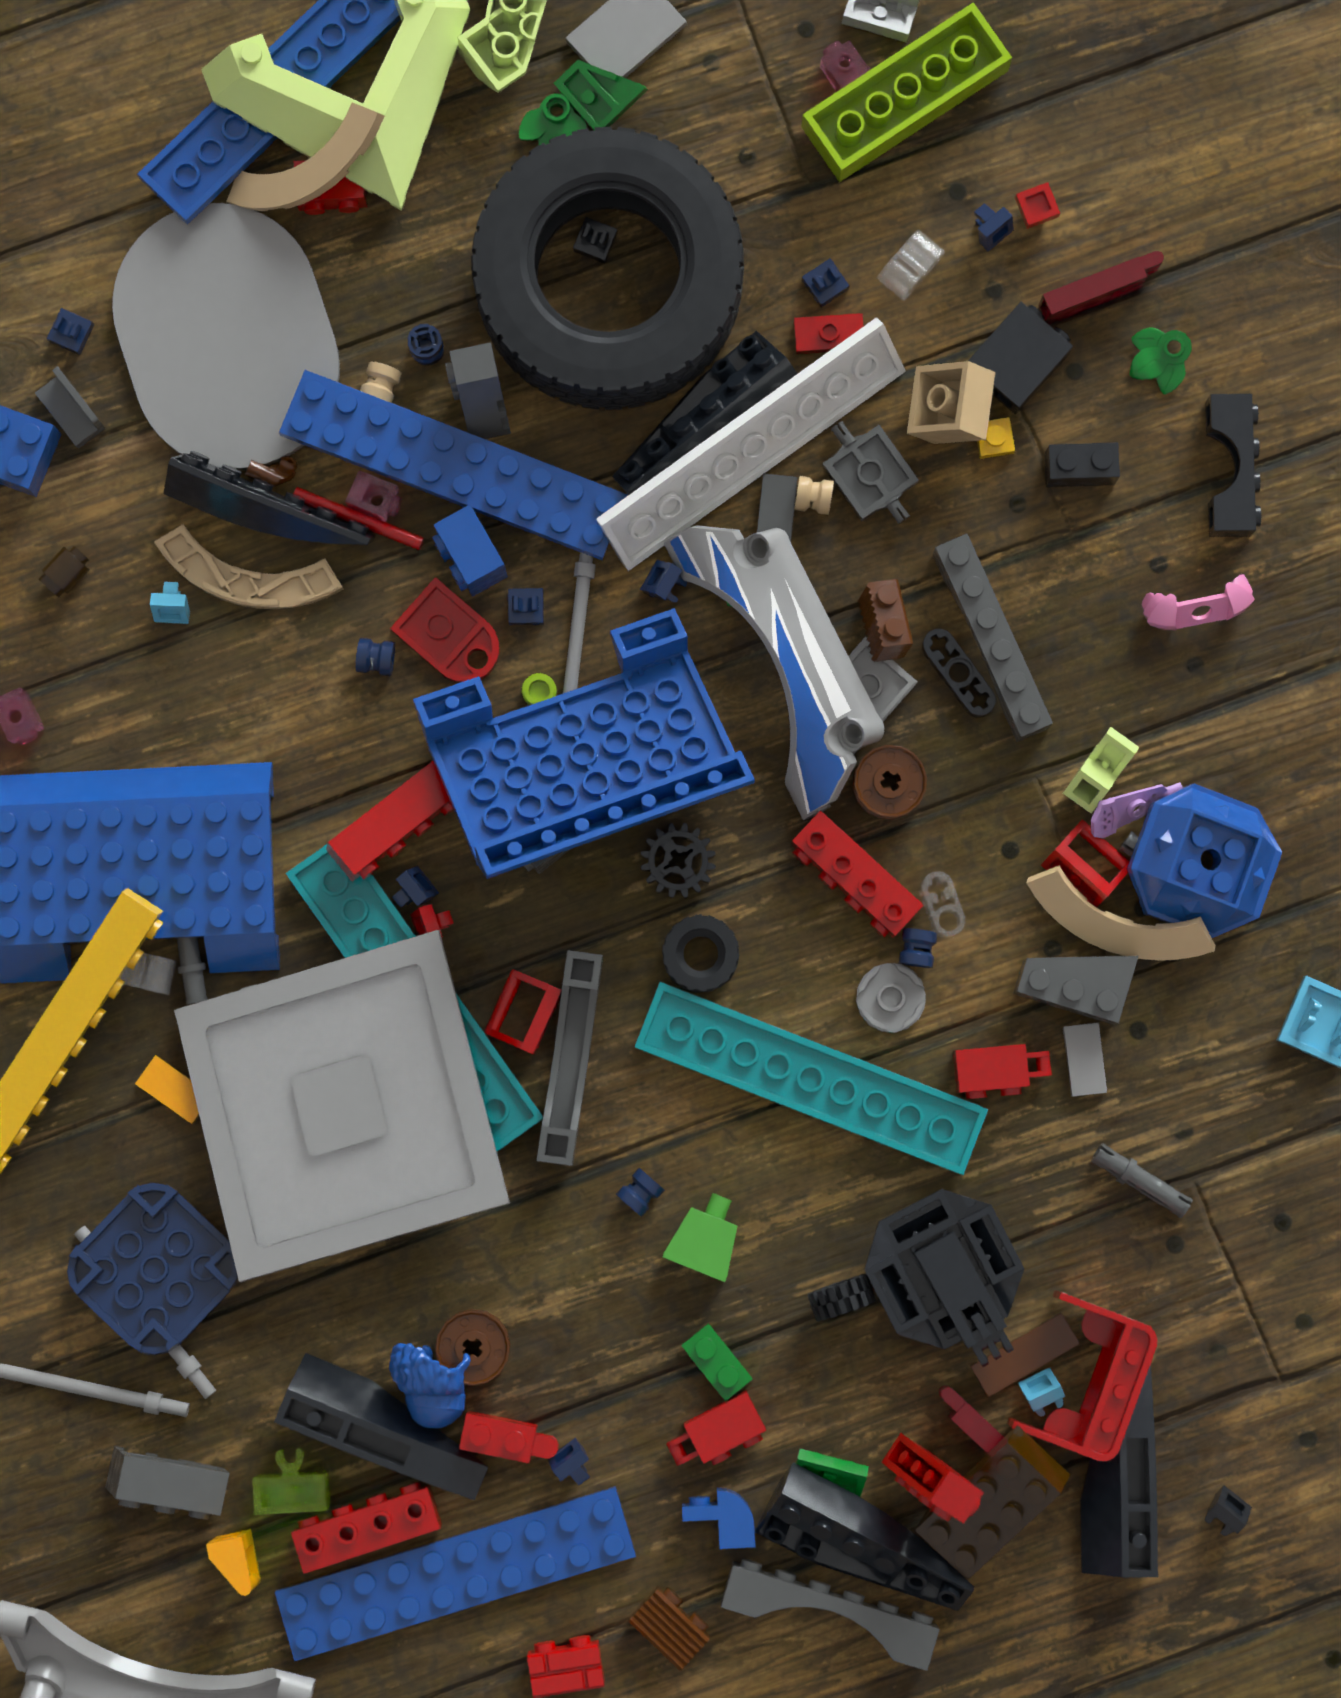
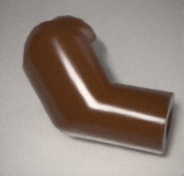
M285 456L281 458L280 463L267 467L251 460L245 475L252 479H260L276 487L291 481L295 477L297 462L292 457Z

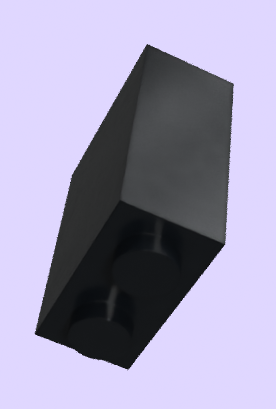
M1020 302L968 360L995 372L992 395L1015 415L1068 357L1073 348V345L1069 343L1071 341L1070 337L1058 327L1053 329L1044 321V315L1033 305L1027 307L1023 302Z

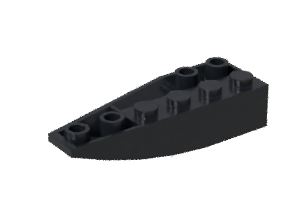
M756 330L750 336L745 337L724 358L717 360L712 368L703 374L612 477L630 495L798 373L787 357Z
M190 451V454L183 453L182 455L170 458L163 494L227 522L271 535L329 544L368 545L375 538V535L368 533L369 527L355 520H350L349 523L336 519L337 513L328 508L318 506L317 510L304 505L305 499L298 495L286 492L285 496L272 491L274 486L257 478H254L253 482L241 478V471L228 465H222L221 468L209 464L210 458L201 453Z
M305 1353L286 1391L274 1421L279 1425L380 1466L472 1500L476 1499L489 1467L470 1452L460 1450V1445L439 1429L418 1425L411 1418L407 1406L373 1380L308 1353Z
M1151 1364L1118 1454L1109 1461H1097L1092 1458L1089 1460L1080 1498L1081 1573L1114 1577H1158L1157 1479Z
M794 1462L779 1481L755 1529L757 1534L767 1538L769 1541L777 1543L817 1565L956 1611L962 1607L974 1591V1586L950 1563L898 1521L856 1494Z

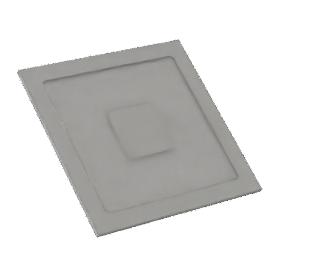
M439 930L174 1010L239 1282L510 1204Z

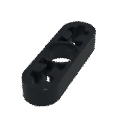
M944 629L931 630L925 636L922 644V650L926 658L969 715L977 718L988 715L996 702L995 694L948 631ZM934 637L938 641L943 638L946 640L947 643L944 646V650L948 656L953 651L958 655L950 659L944 667L939 663L945 659L939 650L934 652L930 650L933 644L931 639ZM954 664L964 665L969 672L968 679L961 683L953 681L949 676L950 667ZM973 679L978 682L973 687L978 696L985 694L988 698L985 702L987 707L985 709H982L980 706L975 708L971 706L974 697L969 690L965 695L960 692V690L968 687Z

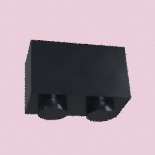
M1118 442L1053 444L1048 446L1044 454L1046 487L1115 485L1120 477Z

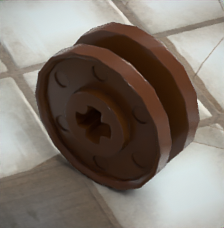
M884 745L872 749L860 760L853 773L852 789L856 802L866 813L878 819L894 820L906 816L920 804L926 792L927 775L923 763L912 751L902 746ZM887 774L889 778L896 777L898 782L894 787L897 790L892 791L890 787L883 788L881 783L885 779L882 775Z
M469 1309L458 1312L445 1322L437 1335L435 1347L437 1360L440 1365L447 1368H455L462 1362L463 1355L466 1353L464 1350L467 1348V1345L464 1344L465 1340L468 1339L473 1342L477 1338L481 1341L482 1344L479 1346V1349L482 1350V1353L478 1355L473 1352L469 1355L471 1361L464 1372L465 1385L475 1386L491 1381L501 1373L509 1358L511 1344L508 1331L500 1319L488 1311Z

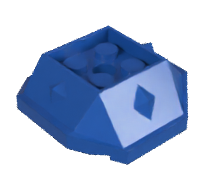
M1194 783L1150 804L1127 870L1140 899L1139 902L1144 915L1165 923H1177L1201 917L1211 938H1214L1260 917L1282 851L1258 808ZM1204 851L1209 852L1213 858V864L1209 870L1201 864V855Z

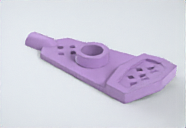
M1179 782L1169 787H1164L1160 784L1099 801L1091 819L1092 835L1097 838H1106L1116 833L1118 828L1147 815L1152 802L1182 789L1181 783Z

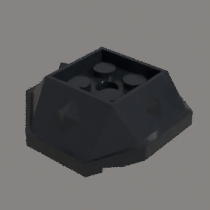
M940 1189L878 1221L864 1271L898 1335L947 1349L962 1341L914 1252L954 1231L1003 1319L1009 1316L1024 1267L991 1204L944 1189ZM976 1303L962 1310L973 1331L977 1327L971 1319V1315L979 1312L984 1323L987 1324Z

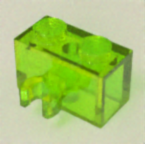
M279 1449L276 1453V1463L282 1469V1473L262 1474L253 1478L254 1515L326 1511L330 1507L329 1471L299 1472V1467L304 1461L303 1449H296V1460L294 1463L286 1462L284 1450Z

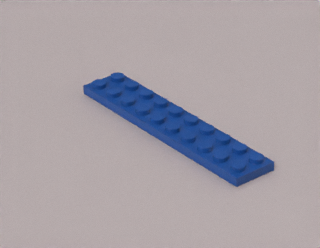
M318 0L268 50L274 65L330 88L401 19L394 0ZM212 102L137 175L148 188L188 225L278 137L269 132L265 133L243 120L241 116L227 108L224 109Z
M308 370L303 372L279 431V435L462 507L470 504L475 512L599 560H603L610 542L596 521V518L628 496L615 489Z
M615 1486L276 1590L275 1595L294 1661H298L636 1557V1553Z

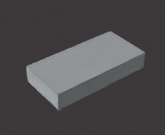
M1099 1023L1063 1027L1071 1097L1107 1093Z

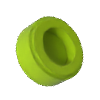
M536 673L524 681L522 695L528 705H532L557 696V688L551 677L546 674Z

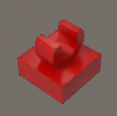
M1048 182L1015 195L1016 203L1027 229L1060 216L1059 208Z
M432 904L420 907L410 914L417 936L439 930L442 938L441 930L454 924L449 910L435 915Z

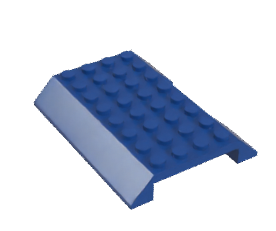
M675 608L610 631L621 674L493 718L492 705L479 676L413 699L429 752L476 864L487 879L755 783V779L742 751H734L688 652V636Z
M273 763L0 775V982L5 984L65 981L71 972V946L68 943H89L122 891L127 888L163 910L158 919L163 922V925L153 939L204 937L210 973L280 970L279 935L275 933L270 799L274 797Z

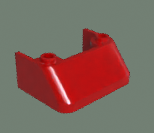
M1055 1290L1053 1297L1086 1309L1081 1322L1082 1332L1089 1341L1103 1347L1079 1413L1067 1408L1055 1409L1047 1416L1043 1429L1011 1417L1008 1418L1007 1424L1011 1428L1018 1425L1029 1435L1097 1461H1109L1118 1454L1157 1347V1335L1150 1326Z

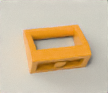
M251 1529L216 1536L206 1544L210 1561L240 1595H248L260 1584L261 1577Z

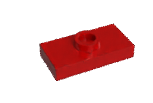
M863 313L794 318L796 354L829 352L863 327Z

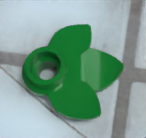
M554 93L542 101L540 108L526 113L520 124L519 138L523 141L538 140L539 145L542 143L547 145L552 138L562 134H566V136L572 135V131L586 129L587 126L584 119L574 113V107L563 94ZM555 107H560L563 109V114L556 117L551 114V110Z
M1156 328L1142 329L1131 338L1133 344L1140 352L1131 363L1129 375L1139 380L1157 378L1161 392L1164 395L1171 393L1185 378L1184 362L1192 352L1191 340L1184 332L1179 330H1171L1164 333ZM1172 341H1178L1181 344V349L1176 354H1171L1168 351V345Z

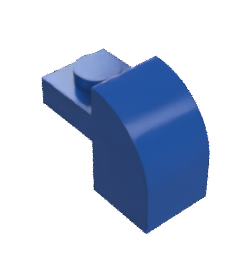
M717 1488V1502H710V1496L689 1497V1503H682L683 1522L718 1520L720 1549L755 1547L752 1511L745 1499L738 1493L726 1488Z

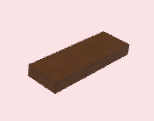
M1060 1312L1010 1342L1014 1348L1012 1352L1007 1353L1003 1347H1000L998 1351L1002 1356L995 1361L990 1353L987 1355L989 1361L987 1366L982 1367L978 1360L971 1364L970 1367L987 1397H990L1080 1343Z

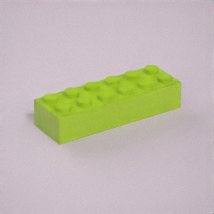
M973 2L804 113L801 128L837 180L841 182L1007 73L1012 56Z

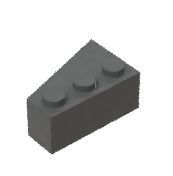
M491 342L449 351L452 362L445 363L454 401H461L468 433L483 439L511 434Z
M1139 956L1026 958L1022 962L1013 994L1115 1025L1119 1023Z
M114 1446L105 1488L115 1499H119V1505L140 1508V1503L154 1505L153 1510L167 1514H174L175 1509L188 1510V1516L206 1520L210 1518V1514L221 1516L229 1478V1472L224 1468L183 1459L178 1461L157 1457L158 1454L146 1452V1455L125 1452L124 1447Z

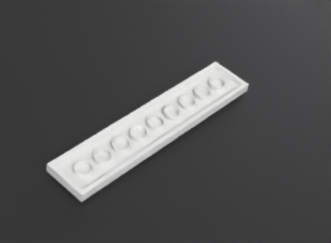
M877 317L596 518V521L628 571L663 547L664 542L669 538L688 529L759 478L763 473H766L906 372L884 324Z

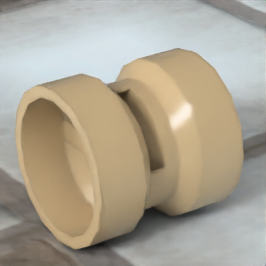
M369 362L366 370L369 378L366 383L361 385L360 391L392 403L394 399V394L392 393L393 386L399 384L402 373L391 366L378 362Z
M800 476L794 510L805 512L807 509L812 508L818 514L829 515L834 481L823 479L821 482H813L810 477Z

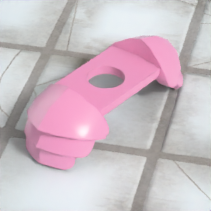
M1241 574L1233 582L1226 584L1225 591L1222 594L1177 602L1174 594L1164 596L1161 593H1147L1141 605L1144 609L1143 614L1148 619L1147 622L1150 626L1163 630H1176L1225 619L1229 620L1243 613L1255 599L1247 578L1244 574ZM1198 607H1211L1202 616L1192 615V612Z

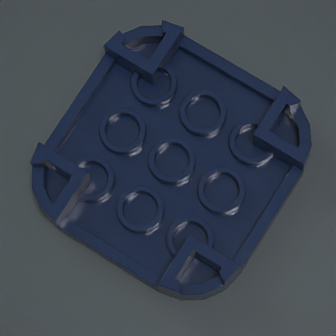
M158 1183L138 1185L130 1190L128 1195L79 1245L75 1246L69 1256L67 1268L69 1285L76 1295L128 1345L143 1354L155 1356L168 1353L179 1346L232 1291L238 1281L229 1240L184 1199L178 1191L167 1184Z

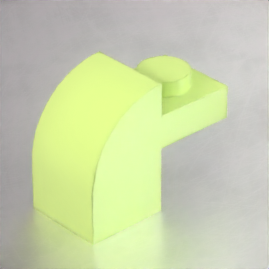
M1110 727L1075 774L1063 794L1092 814L1099 801L1108 793L1139 747Z

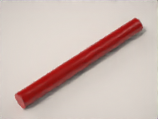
M296 487L293 493L304 498V504L315 509L318 506L328 508L337 513V518L347 522L350 520L358 521L368 526L369 531L419 551L424 543V537L302 488Z

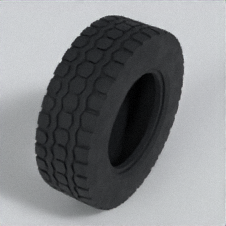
M594 127L595 131H589L586 128L572 131V135L569 136L562 134L549 140V144L545 145L542 143L529 151L528 157L522 156L511 166V172L506 171L495 185L497 189L492 190L484 204L485 209L481 211L476 225L477 231L474 233L473 254L471 257L472 276L480 315L486 331L499 354L504 357V361L514 372L519 373L520 377L531 386L538 387L539 391L554 399L558 397L559 401L575 406L582 404L583 408L599 410V407H605V410H620L622 406H628L629 409L643 406L645 402L650 401V403L666 398V394H673L687 385L686 382H692L705 370L704 367L712 363L719 354V350L726 343L739 311L744 276V253L740 227L736 221L737 217L732 205L727 201V196L719 183L714 182V177L702 164L698 165L697 159L684 149L682 152L679 151L677 145L664 138L660 141L658 136L641 131L638 134L635 133V129L618 127L617 130H612V127ZM603 209L628 211L653 223L670 241L680 266L678 281L672 295L654 316L632 328L611 332L586 329L562 317L548 303L537 281L541 256L553 235L563 225L579 215Z

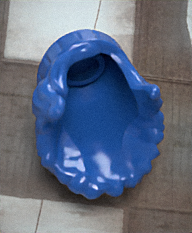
M412 1343L396 1344L391 1352L389 1370L393 1381L405 1393V1402L411 1418L418 1425L426 1428H443L455 1422L465 1410L464 1372L470 1364V1356L465 1353L461 1363L455 1368H447L440 1365L439 1361L432 1360L433 1353L428 1345L415 1348Z

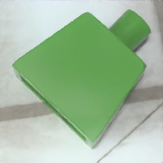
M712 1193L705 1212L691 1207L662 1257L725 1282L737 1231V1225L724 1220L732 1200Z

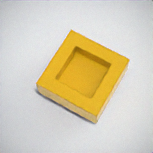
M1010 417L989 420L986 440L977 441L980 459L1014 454L1015 446Z

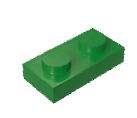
M709 1323L681 1345L725 1401L753 1380Z
M800 1448L796 1464L861 1497L869 1466Z

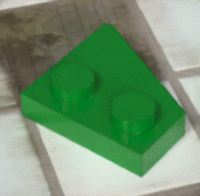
M577 60L554 82V85L593 130L594 127H610L648 91L642 84L581 60Z

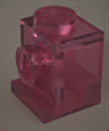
M850 40L844 44H841L840 41H835L822 52L824 57L821 58L820 68L836 92L871 70ZM847 59L850 66L842 67L839 63Z
M359 470L345 502L349 508L387 522L389 515L393 517L397 515L402 498L398 496L400 491L397 485ZM376 495L383 497V502L379 506L371 504V499Z
M19 687L0 696V725L8 741L13 744L18 742L19 745H23L38 737L37 732L45 728L28 692ZM20 711L22 714L21 720L17 723H12L11 715Z

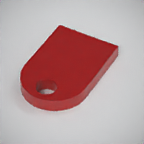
M436 577L390 628L396 636L440 674L456 683H461L478 676L481 680L493 671L499 659L500 645L493 627ZM474 651H483L488 656L487 664L481 669H474L468 664V658Z

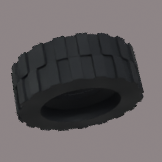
M702 914L692 917L688 916L679 923H676L665 938L662 950L664 967L671 979L681 988L696 993L711 992L725 985L733 976L739 961L738 941L733 931L722 920L720 921L710 915L702 916ZM695 937H707L717 946L718 959L714 966L708 970H693L684 960V948Z

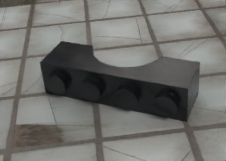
M1210 394L1205 402L1206 436L1219 441L1227 448L1232 456L1235 472L1231 486L1224 492L1213 496L1208 503L1209 537H1250L1256 531V527L1261 525V507L1255 505V493L1260 491V473L1254 470V459L1259 457L1260 446L1259 439L1254 438L1253 425L1258 424V405L1253 404L1252 394Z

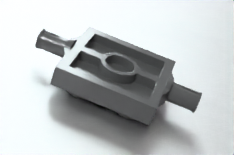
M843 421L839 422L838 426L832 427L831 431L836 435L842 446L837 454L822 464V467L832 481H834V484L859 519L863 521L875 512L888 508L898 522V525L903 520H907L910 515L899 502V499L904 492L916 485L919 479L881 426L878 425L866 434L855 437L852 436Z

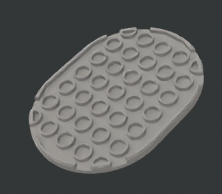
M210 203L188 225L174 212L165 216L150 226L129 249L119 268L114 285L113 319L139 404L148 422L159 437L180 455L183 453L190 454V451H195L209 457V464L220 468L222 465H228L239 471L247 470L251 460L269 466L279 462L282 457L290 456L304 446L303 444L280 436L279 431L303 372L308 370L339 382L340 360L335 336L314 273L297 241L281 225L260 212L233 204Z

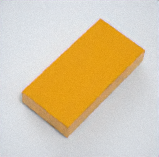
M155 1055L135 1084L182 1118L194 1124L199 1117L191 1079Z

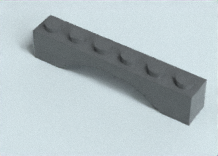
M968 534L935 547L933 552L935 562L979 647L996 689L1003 713L1016 741H1022L1049 729L1053 724L1052 719Z
M567 950L557 1033L537 1161L573 1166L603 955Z
M742 1558L741 1564L732 1562L721 1600V1608L754 1618L771 1611L790 1607H814L833 1611L852 1619L868 1630L884 1646L893 1661L928 1671L940 1630L937 1624L932 1623V1616L913 1611L912 1616L899 1613V1606L881 1600L878 1601L877 1605L864 1602V1595L849 1590H844L843 1595L829 1591L831 1587L829 1584L810 1579L809 1585L795 1581L797 1575L785 1570L776 1569L775 1574L761 1570L762 1564Z

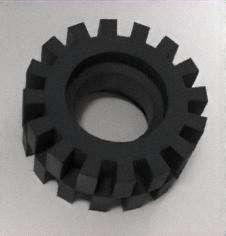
M866 1274L842 1280L807 1294L816 1321L845 1314L877 1301Z

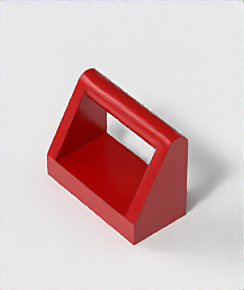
M1082 819L1043 861L1041 866L1045 870L1060 866L1073 886L1087 898L1090 904L1097 908L1128 874L1127 868L1130 861L1107 840L1094 837L1091 833V826ZM1078 834L1119 870L1109 883L1068 847Z
M512 969L484 1033L535 1056L561 998L562 990ZM522 981L545 991L523 1042L499 1032Z

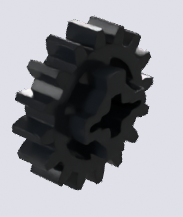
M670 823L668 833L664 834L659 828L656 829L658 837L656 841L647 838L646 843L651 847V850L641 851V857L648 859L649 863L642 865L641 869L642 871L651 872L646 882L651 884L656 881L658 883L656 889L658 894L666 888L669 890V898L673 899L676 891H681L683 898L686 899L688 898V889L692 888L696 893H700L701 889L698 883L700 881L710 883L711 879L706 875V871H715L716 865L709 863L708 859L715 857L716 853L712 850L706 851V847L711 840L709 838L700 840L698 838L701 831L699 828L695 829L691 834L688 832L687 823H683L681 831H676L673 823ZM682 838L692 843L688 846L676 845L672 839ZM661 846L665 853L664 862L656 868L655 856ZM676 853L680 857L684 854H689L684 860L685 868L680 869L679 866L669 867V864L672 863L671 855ZM701 854L702 866L696 876L692 869V863ZM670 875L681 877L685 883L674 884L664 880V878L666 879Z

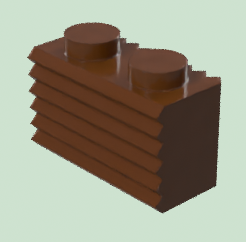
M891 579L869 582L857 602L861 604L859 607L862 610L860 615L864 617L862 621L865 623L864 628L867 630L865 632L868 636L866 640L870 642L868 647L871 648L869 653L873 655L871 660L879 662L901 659L905 657L910 647H912L913 640L899 581Z
M657 1586L629 1616L628 1622L681 1671L710 1640V1635L706 1632L709 1626L695 1612L689 1616L680 1607L683 1603L681 1598L669 1587L663 1591Z

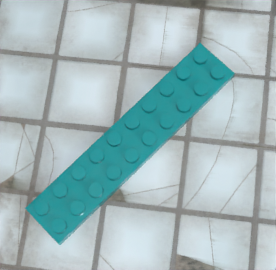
M327 844L285 873L345 958L416 937L375 877L371 875L363 880L359 876L352 882L326 851ZM456 993L485 1109L491 1123L492 1136L496 1151L498 1152L543 1120V1115Z
M662 982L658 985L635 1044V1048L960 1175H964L988 1109Z

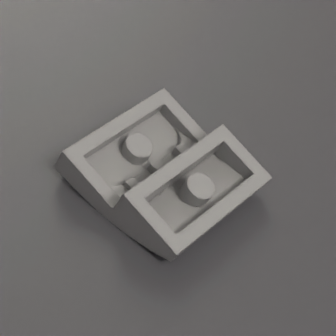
M848 0L842 24L907 43L920 0Z

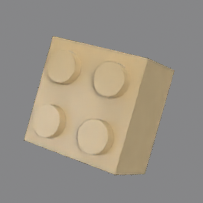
M970 361L916 366L907 434L932 444L986 440L995 372Z

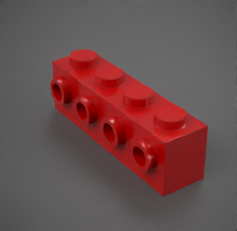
M434 761L425 766L327 843L326 851L352 882L359 876L363 880L371 876L380 867L377 862L386 855L390 858L398 855L407 846L404 841L414 833L417 837L426 833L434 825L431 820L441 812L444 816H447L454 811Z
M821 810L791 842V845L795 848L792 854L805 866L812 863L821 872L818 878L831 890H834L837 886L846 895L843 899L844 902L856 913L859 914L863 910L873 920L869 923L870 926L884 938L887 934L894 938L924 906Z
M902 1433L899 1434L881 1462L896 1474L894 1481L906 1488L909 1493L917 1497L920 1502L947 1522L954 1517L964 1524L967 1518L972 1516L980 1505V1498L984 1492L936 1455Z
M420 1481L400 1487L401 1494L387 1498L386 1492L365 1499L367 1503L365 1506L353 1509L352 1504H347L331 1510L332 1517L319 1520L318 1515H314L297 1521L299 1527L295 1528L291 1535L303 1574L439 1530L442 1527V1522L430 1484L421 1487Z

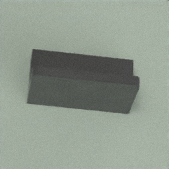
M57 366L52 370L56 377L36 391L35 394L79 449L106 428Z

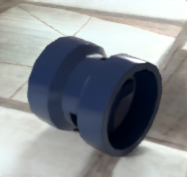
M420 324L410 331L407 340L413 359L418 364L424 366L437 363L444 353V344L439 331L429 324Z
M360 638L356 653V672L368 673L372 670L378 671L380 675L391 676L395 659V642L383 641L380 644L373 643L371 639Z
M903 928L902 940L904 941V950L899 953L898 963L914 967L933 968L934 956L931 953L932 947L937 942L938 933L921 929Z
M638 1168L632 1175V1181L634 1182L628 1186H622L616 1195L642 1217L649 1209L650 1199L659 1198L665 1190L642 1169Z

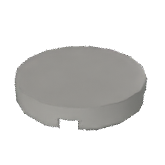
M886 963L875 966L863 976L857 987L856 1004L861 1017L869 1026L881 1032L895 1033L908 1029L919 1020L925 1008L926 994L922 980L913 970L902 964Z

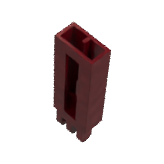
M1154 251L1141 257L1138 256L1044 293L1038 306L1045 317V322L1048 325L1141 289L1147 276L1158 271L1164 260V255L1160 251Z
M943 1385L939 1388V1396L953 1409L948 1417L986 1453L1004 1438L950 1386Z

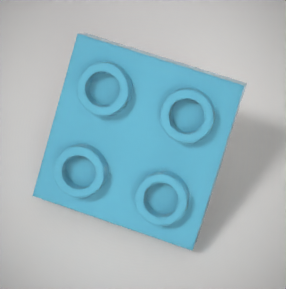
M1303 976L1276 1040L1341 1069V991L1311 977Z

